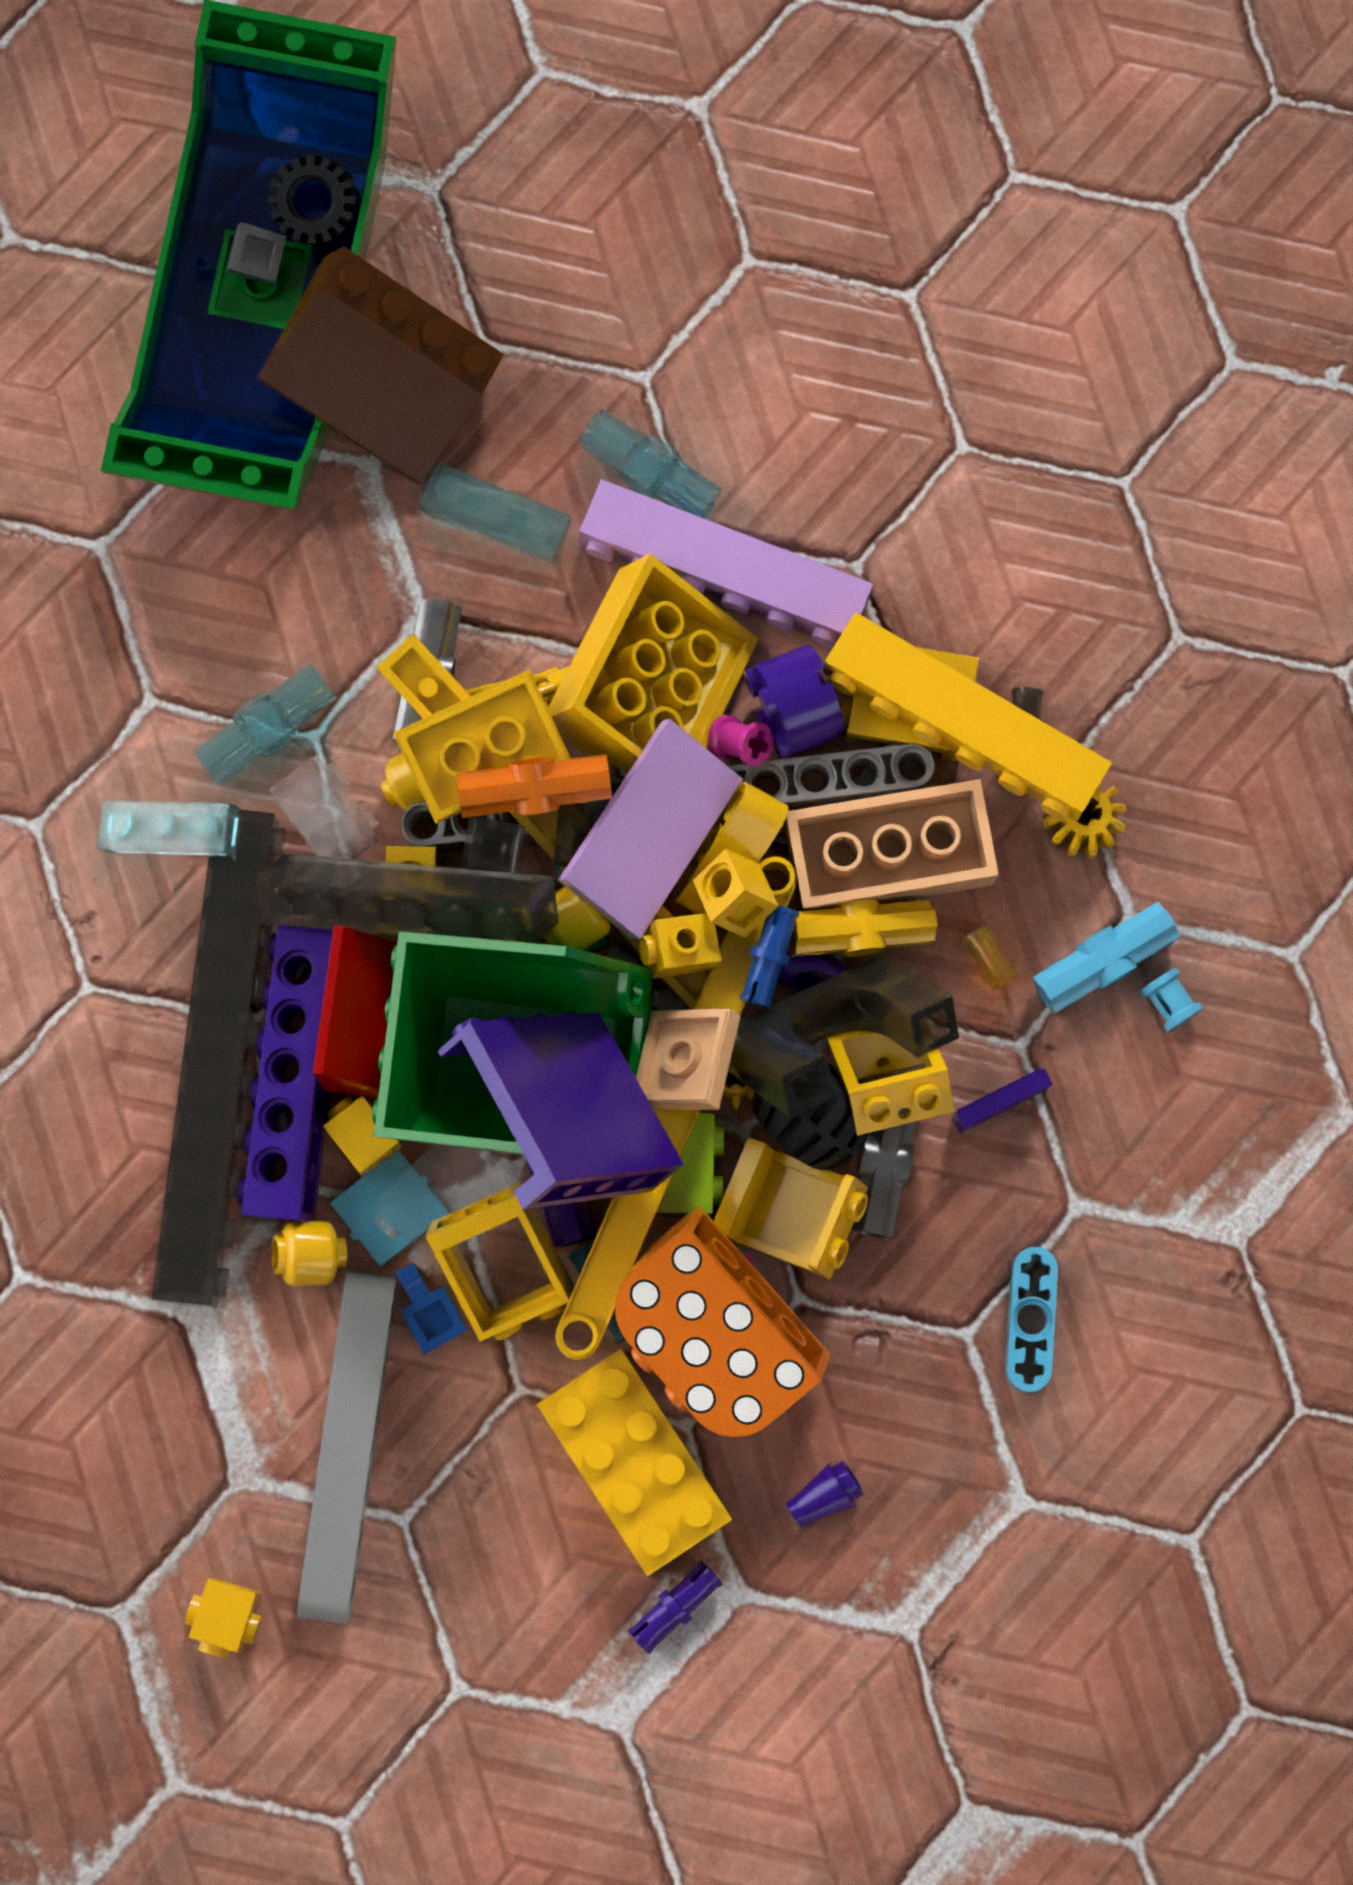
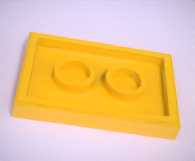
M530 669L393 732L435 824L461 812L456 773L509 767L508 764L511 762L529 758L552 757L554 761L571 759Z

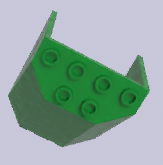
M399 931L398 942L391 956V966L394 972L392 990L385 1005V1019L387 1021L385 1046L380 1052L378 1061L381 1073L379 1096L375 1100L372 1109V1119L375 1125L374 1137L524 1155L471 1056L441 1057L438 1050L453 1037L452 1031L456 1026L471 1018L487 1021L496 1020L507 1015H511L514 1019L527 1018L537 1013H544L545 1016H554L568 1011H576L577 1014L599 1012L636 1078L651 1012L660 1010L659 1007H652L650 1002L653 986L650 969L568 946Z

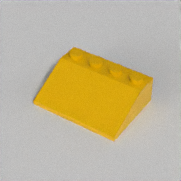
M649 553L618 570L548 709L562 738L578 750L591 756L606 754L609 764L627 772L630 771L662 720L671 719L703 747L707 748L710 727L718 717L723 715L759 638Z

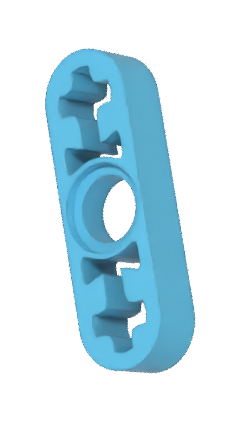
M1029 1247L1021 1251L1014 1258L1010 1272L1005 1376L1008 1383L1015 1390L1023 1393H1032L1042 1389L1047 1385L1052 1375L1058 1265L1055 1257L1048 1250L1041 1247ZM1031 1256L1039 1257V1265L1047 1267V1275L1040 1276L1037 1281V1292L1047 1291V1301L1039 1297L1018 1298V1289L1027 1292L1030 1288V1277L1026 1273H1021V1265L1030 1263ZM1024 1306H1036L1044 1313L1045 1326L1041 1332L1027 1334L1020 1329L1017 1316ZM1015 1339L1026 1343L1044 1341V1351L1038 1348L1033 1349V1364L1041 1366L1042 1373L1041 1375L1034 1376L1031 1384L1024 1383L1023 1375L1015 1373V1365L1024 1363L1026 1347L1015 1348Z

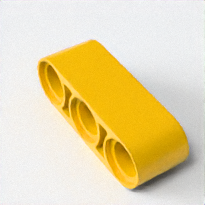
M745 781L742 782L675 884L671 900L695 914L706 913L693 880L726 848L759 863L780 831L787 817L788 805Z

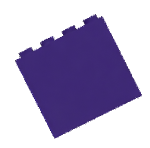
M568 1011L554 1016H545L544 1013H537L527 1018L514 1019L511 1015H507L496 1020L487 1021L471 1018L456 1026L452 1031L453 1037L438 1050L441 1057L471 1056L529 1163L534 1175L514 1191L523 1210L651 1192L684 1165L599 1012L577 1014L576 1011Z

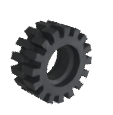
M321 155L296 157L290 160L291 162L282 165L277 171L278 175L276 178L271 180L269 187H272L271 195H268V204H271L272 208L270 215L272 220H276L279 224L278 229L283 234L291 236V239L307 244L325 243L343 235V232L350 228L355 221L353 217L355 213H358L359 204H357L358 187L354 186L352 181L354 178L351 173L347 172L338 161ZM309 180H317L325 184L332 196V204L329 211L319 219L305 217L296 205L297 190L303 183Z

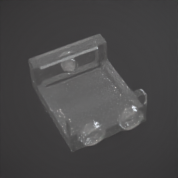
M433 1144L372 1205L378 1212L372 1221L392 1241L401 1235L414 1248L407 1256L427 1276H430L436 1270L443 1277L445 1274L425 1237L431 1222L520 1181L489 1151ZM487 1231L457 1244L462 1255Z

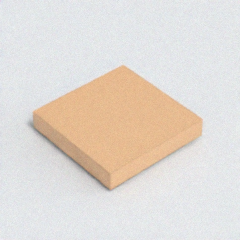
M732 1009L658 1010L651 1012L636 1079L653 1110H719L741 1017L740 1014Z

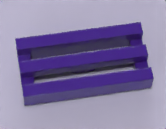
M1040 1068L958 1109L953 1114L952 1120L961 1134L1048 1090L1052 1082L1046 1070Z

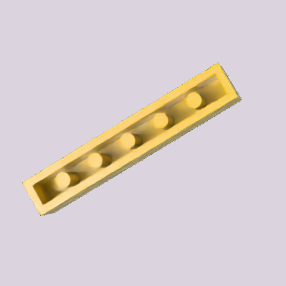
M857 612L853 614L825 660L822 673L829 676L827 682H831L835 689L849 696H852L854 692L872 701L869 706L882 717L895 721L897 717L914 726L912 732L923 741L934 746L941 742L957 751L955 757L962 764L976 771H980L982 767L999 776L997 782L1006 790L1018 796H1023L1025 792L1042 802L1040 805L1042 810L1058 820L1066 821L1069 817L1075 822L1078 821L1112 764L1111 761Z

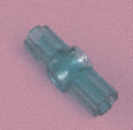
M603 408L593 416L579 439L580 447L619 472L618 475L621 480L641 495L652 499L656 497L667 505L705 519L721 494L720 487L681 462L679 454L667 443L653 435L647 434L644 437Z
M309 663L269 694L263 692L247 701L235 712L231 723L192 752L220 787L258 757H268L284 747L295 736L296 729L333 702L336 697L318 671Z

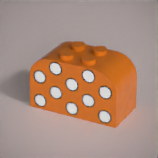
M699 1204L639 1256L617 1293L615 1302L616 1321L623 1337L633 1348L631 1354L634 1360L647 1373L655 1372L667 1386L665 1387L666 1395L679 1410L683 1412L688 1410L701 1425L719 1435L744 1437L766 1428L822 1381L832 1355Z

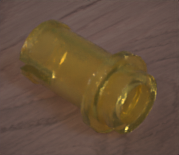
M985 925L967 935L962 942L967 946L984 975L981 979L983 985L989 984L992 991H995L1018 977L1014 970L1017 964L1015 961L1009 962L992 933L990 925Z

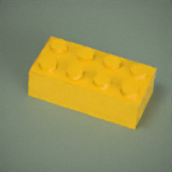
M622 1349L536 1404L647 1577L732 1521L729 1513Z

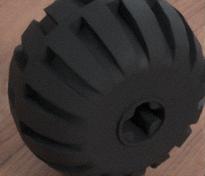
M795 1051L780 1057L766 1068L755 1087L752 1110L756 1119L785 1150L812 1168L828 1170L845 1164L861 1151L870 1133L857 1136L849 1099L844 1085L840 1082L838 1072L830 1063L814 1053Z

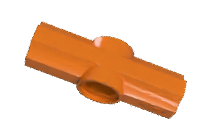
M606 754L556 761L552 757L529 758L511 762L508 764L509 767L456 773L462 818L515 811L516 815L540 814L558 810L560 805L612 799Z

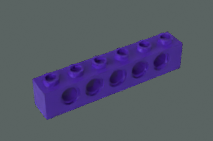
M278 919L277 932H273L270 938L269 957L273 962L271 981L265 983L263 990V1006L267 1010L265 1029L260 1030L256 1045L257 1056L261 1059L259 1078L254 1079L250 1091L251 1105L255 1108L253 1125L248 1128L244 1139V1152L246 1157H248L246 1177H242L238 1187V1203L242 1207L241 1215L256 1220L288 1223L292 1221H314L325 1137V1128L323 1126L327 1120L330 1093L323 1090L313 1075V1067L334 925H338L336 923ZM310 962L312 966L311 976L305 983L297 985L295 975L298 968ZM304 1011L306 1021L303 1028L299 1032L291 1034L289 1029L291 1018L297 1012ZM293 1060H298L300 1069L297 1077L293 1081L285 1083L283 1072L286 1065ZM291 1108L293 1112L292 1125L289 1129L280 1133L277 1127L278 1117L284 1110ZM285 1158L287 1172L281 1180L274 1182L271 1177L272 1166L278 1159Z

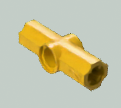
M875 899L846 902L832 909L799 911L800 914L796 919L788 950L791 957L816 956L839 952L842 953L843 957H859L885 951L886 948L931 944L935 941L936 929L938 927L936 911L932 908L929 900L879 904V901Z

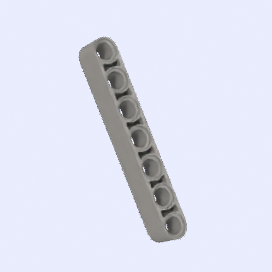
M348 1271L346 1274L298 1600V1619L348 1625L350 1621L396 1304L397 1277Z

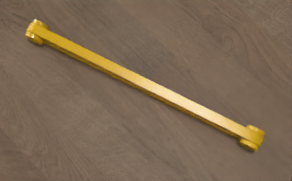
M777 856L765 858L758 863L763 873L775 869L783 872L788 878L786 887L777 891L772 890L779 907L784 906L788 908L796 887V870L784 858ZM764 921L746 938L730 931L727 932L720 948L722 961L711 969L694 1010L732 1009L742 1015L747 1002L739 998L743 993L753 960L749 953L752 945L757 946ZM654 1110L678 1155L681 1157L701 1110ZM673 1174L651 1192L613 1197L557 1326L556 1344L561 1353L567 1358L577 1361L588 1359L599 1348L614 1314L619 1288L638 1258ZM573 1324H584L593 1333L592 1342L584 1350H571L564 1343V1334L568 1327Z

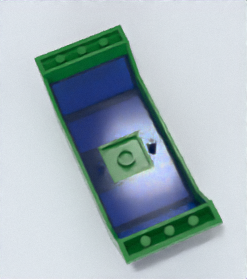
M204 0L194 43L195 65L192 108L131 388L115 422L110 425L101 466L102 473L286 510H297L325 445L329 427L256 379L323 258L344 246L365 260L385 168L397 43L395 36ZM306 155L325 156L341 163L342 167L353 176L354 179L352 181L354 186L358 187L359 192L357 196V204H359L358 213H355L353 217L355 221L351 227L347 228L343 232L344 234L337 239L319 244L297 242L291 239L292 237L288 234H283L278 229L279 224L277 221L272 220L270 215L272 208L271 204H268V195H271L272 187H269L271 180L276 178L278 175L277 171L282 165L291 162L290 160L296 157ZM309 180L303 183L296 193L298 210L310 219H319L327 214L332 204V196L328 187L317 180ZM240 222L287 236L276 283L273 285L226 272L236 228Z

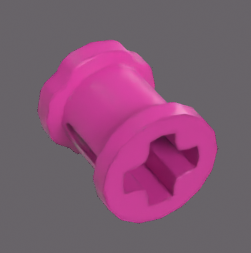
M722 715L712 723L708 733V747L714 756L721 759H729L733 756L739 757L744 764L749 766H760L769 758L773 749L774 740L771 735V729L766 724L760 722H752L750 725L742 724L735 716Z

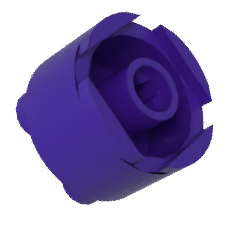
M810 644L753 665L752 668L743 671L752 697H759L763 708L756 711L757 721L770 727L774 740L773 746L780 759L791 757L844 735L842 733V730H845L844 720L832 683L826 684L822 674L816 672L823 669L824 666Z

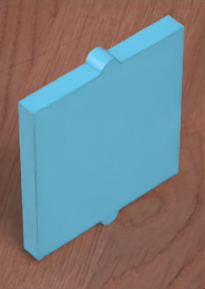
M399 1150L391 1154L330 1203L351 1229V1239L354 1241L359 1240L381 1268L429 1229L432 1221L449 1213L427 1186L428 1178L424 1175L419 1176Z

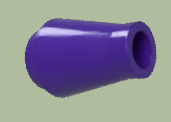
M842 1460L834 1466L828 1463L799 1493L786 1501V1505L795 1521L802 1528L810 1522L856 1506L855 1500L863 1496L864 1492L849 1466Z

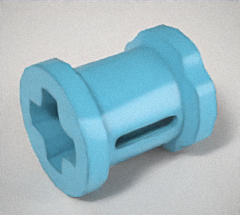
M1177 968L1166 972L1140 991L1143 998L1151 999L1166 1021L1163 1027L1167 1033L1181 1026L1204 1009L1200 1002L1194 1003L1178 980L1180 972Z

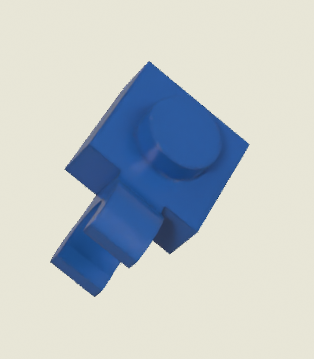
M414 1263L396 1272L412 1301L411 1305L400 1310L424 1355L468 1330L444 1286L430 1293Z

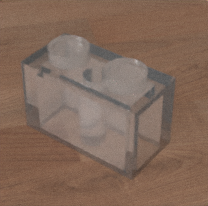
M316 755L271 787L269 791L275 802L331 876L378 842L372 829L379 823L362 800L354 805L343 791L350 784L336 764L331 762L325 766L318 755Z

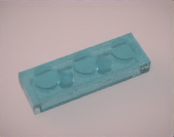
M437 462L419 503L420 511L552 564L571 523V515Z
M103 801L97 849L107 853L233 856L240 807L231 803Z

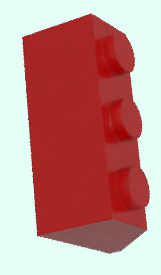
M334 925L313 1075L325 1092L378 1098L381 1079L378 1061L380 1052L385 1046L387 1031L385 1005L392 990L394 972L391 966V956L397 942L339 925Z

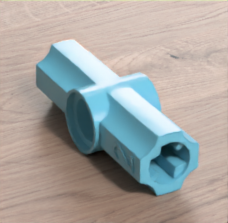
M1156 902L1117 927L1112 928V926H1109L1094 934L1075 947L1076 952L1039 972L1038 975L1032 978V981L1045 1006L1055 1015L1097 988L1103 990L1136 970L1138 963L1172 945L1181 936L1168 911L1159 902Z

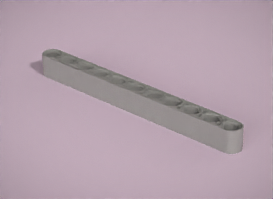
M905 744L764 761L758 767L746 764L729 765L728 767L743 779L742 782L745 781L751 785L760 778L773 780L779 788V792L774 798L788 805V811L927 788L934 773L935 762L932 754L926 748L917 744ZM907 760L914 761L922 767L924 776L919 780L909 781L900 775L898 765ZM858 766L867 767L874 773L876 781L866 787L858 786L851 780L849 772ZM809 772H817L826 779L827 787L820 792H810L802 786L801 777ZM624 778L610 780L612 797ZM609 799L580 803L585 810L582 817L591 827L594 826L604 811ZM420 802L409 807L405 811L401 822V828L408 846L436 847L438 854L536 842L524 828L511 824L508 820L510 812L483 815L487 819V824L484 829L477 833L463 831L460 827L462 820L460 812L437 823L438 829L436 833L428 839H419L411 833L414 823L423 818L434 820L426 802Z

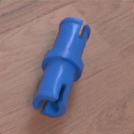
M778 905L765 919L757 946L752 945L749 953L753 960L743 993L739 998L740 1000L771 1008V1001L782 966L787 967L790 956L786 955L796 919L800 914L798 911L784 906L780 908Z

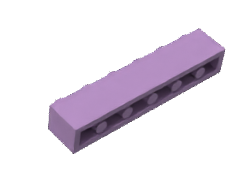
M603 479L599 482L579 531L580 545L585 546V551L599 560L611 562L614 557L624 562L632 563L651 553L701 594L705 592L722 599L720 603L727 609L741 614H747L749 610L767 616L766 622L784 631H793L794 627L811 633V639L816 643L832 649L853 614L857 612L863 615L873 587V583Z

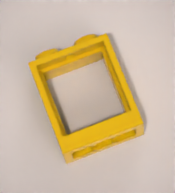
M921 1010L825 1033L831 1065L838 1072L840 1082L844 1085L857 1136L955 1112L948 1069ZM923 1063L926 1066L924 1069L859 1084L857 1081L858 1079ZM902 1108L909 1109L904 1115L898 1114Z
M521 1181L432 1221L425 1236L479 1342L492 1336L496 1340L508 1338L523 1327V1322L537 1316L541 1320L555 1317L565 1310L566 1303H568L574 1289V1284L535 1208L523 1210L514 1194V1191L522 1185ZM518 1217L551 1283L491 1310L457 1244Z

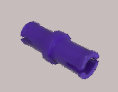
M701 1560L670 1592L665 1589L658 1596L661 1601L636 1625L628 1629L629 1634L650 1655L654 1651L653 1649L680 1623L686 1626L693 1619L690 1614L718 1587L720 1588L723 1585L722 1581Z

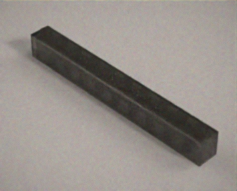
M215 807L151 1300L158 1303L217 1309L218 1298L226 1299L228 1294L230 1269L222 1267L225 1248H233L236 1234V1219L229 1218L231 1198L238 1199V1187L243 1175L242 1169H235L237 1149L244 1150L245 1134L249 1128V1121L243 1120L241 1117L244 1100H250L251 1086L255 1079V1071L248 1070L250 1051H257V1038L261 1030V1022L254 1021L256 1002L263 1003V990L267 982V973H260L262 953L269 954V942L273 933V925L266 924L268 905H277L280 878L279 876H272L274 858L283 857L286 839V829L278 828L279 821L275 813Z

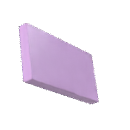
M671 719L662 720L558 881L594 907L602 916L631 939H641L743 779Z

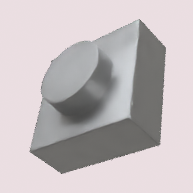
M240 222L236 228L226 272L273 285L276 283L287 236Z

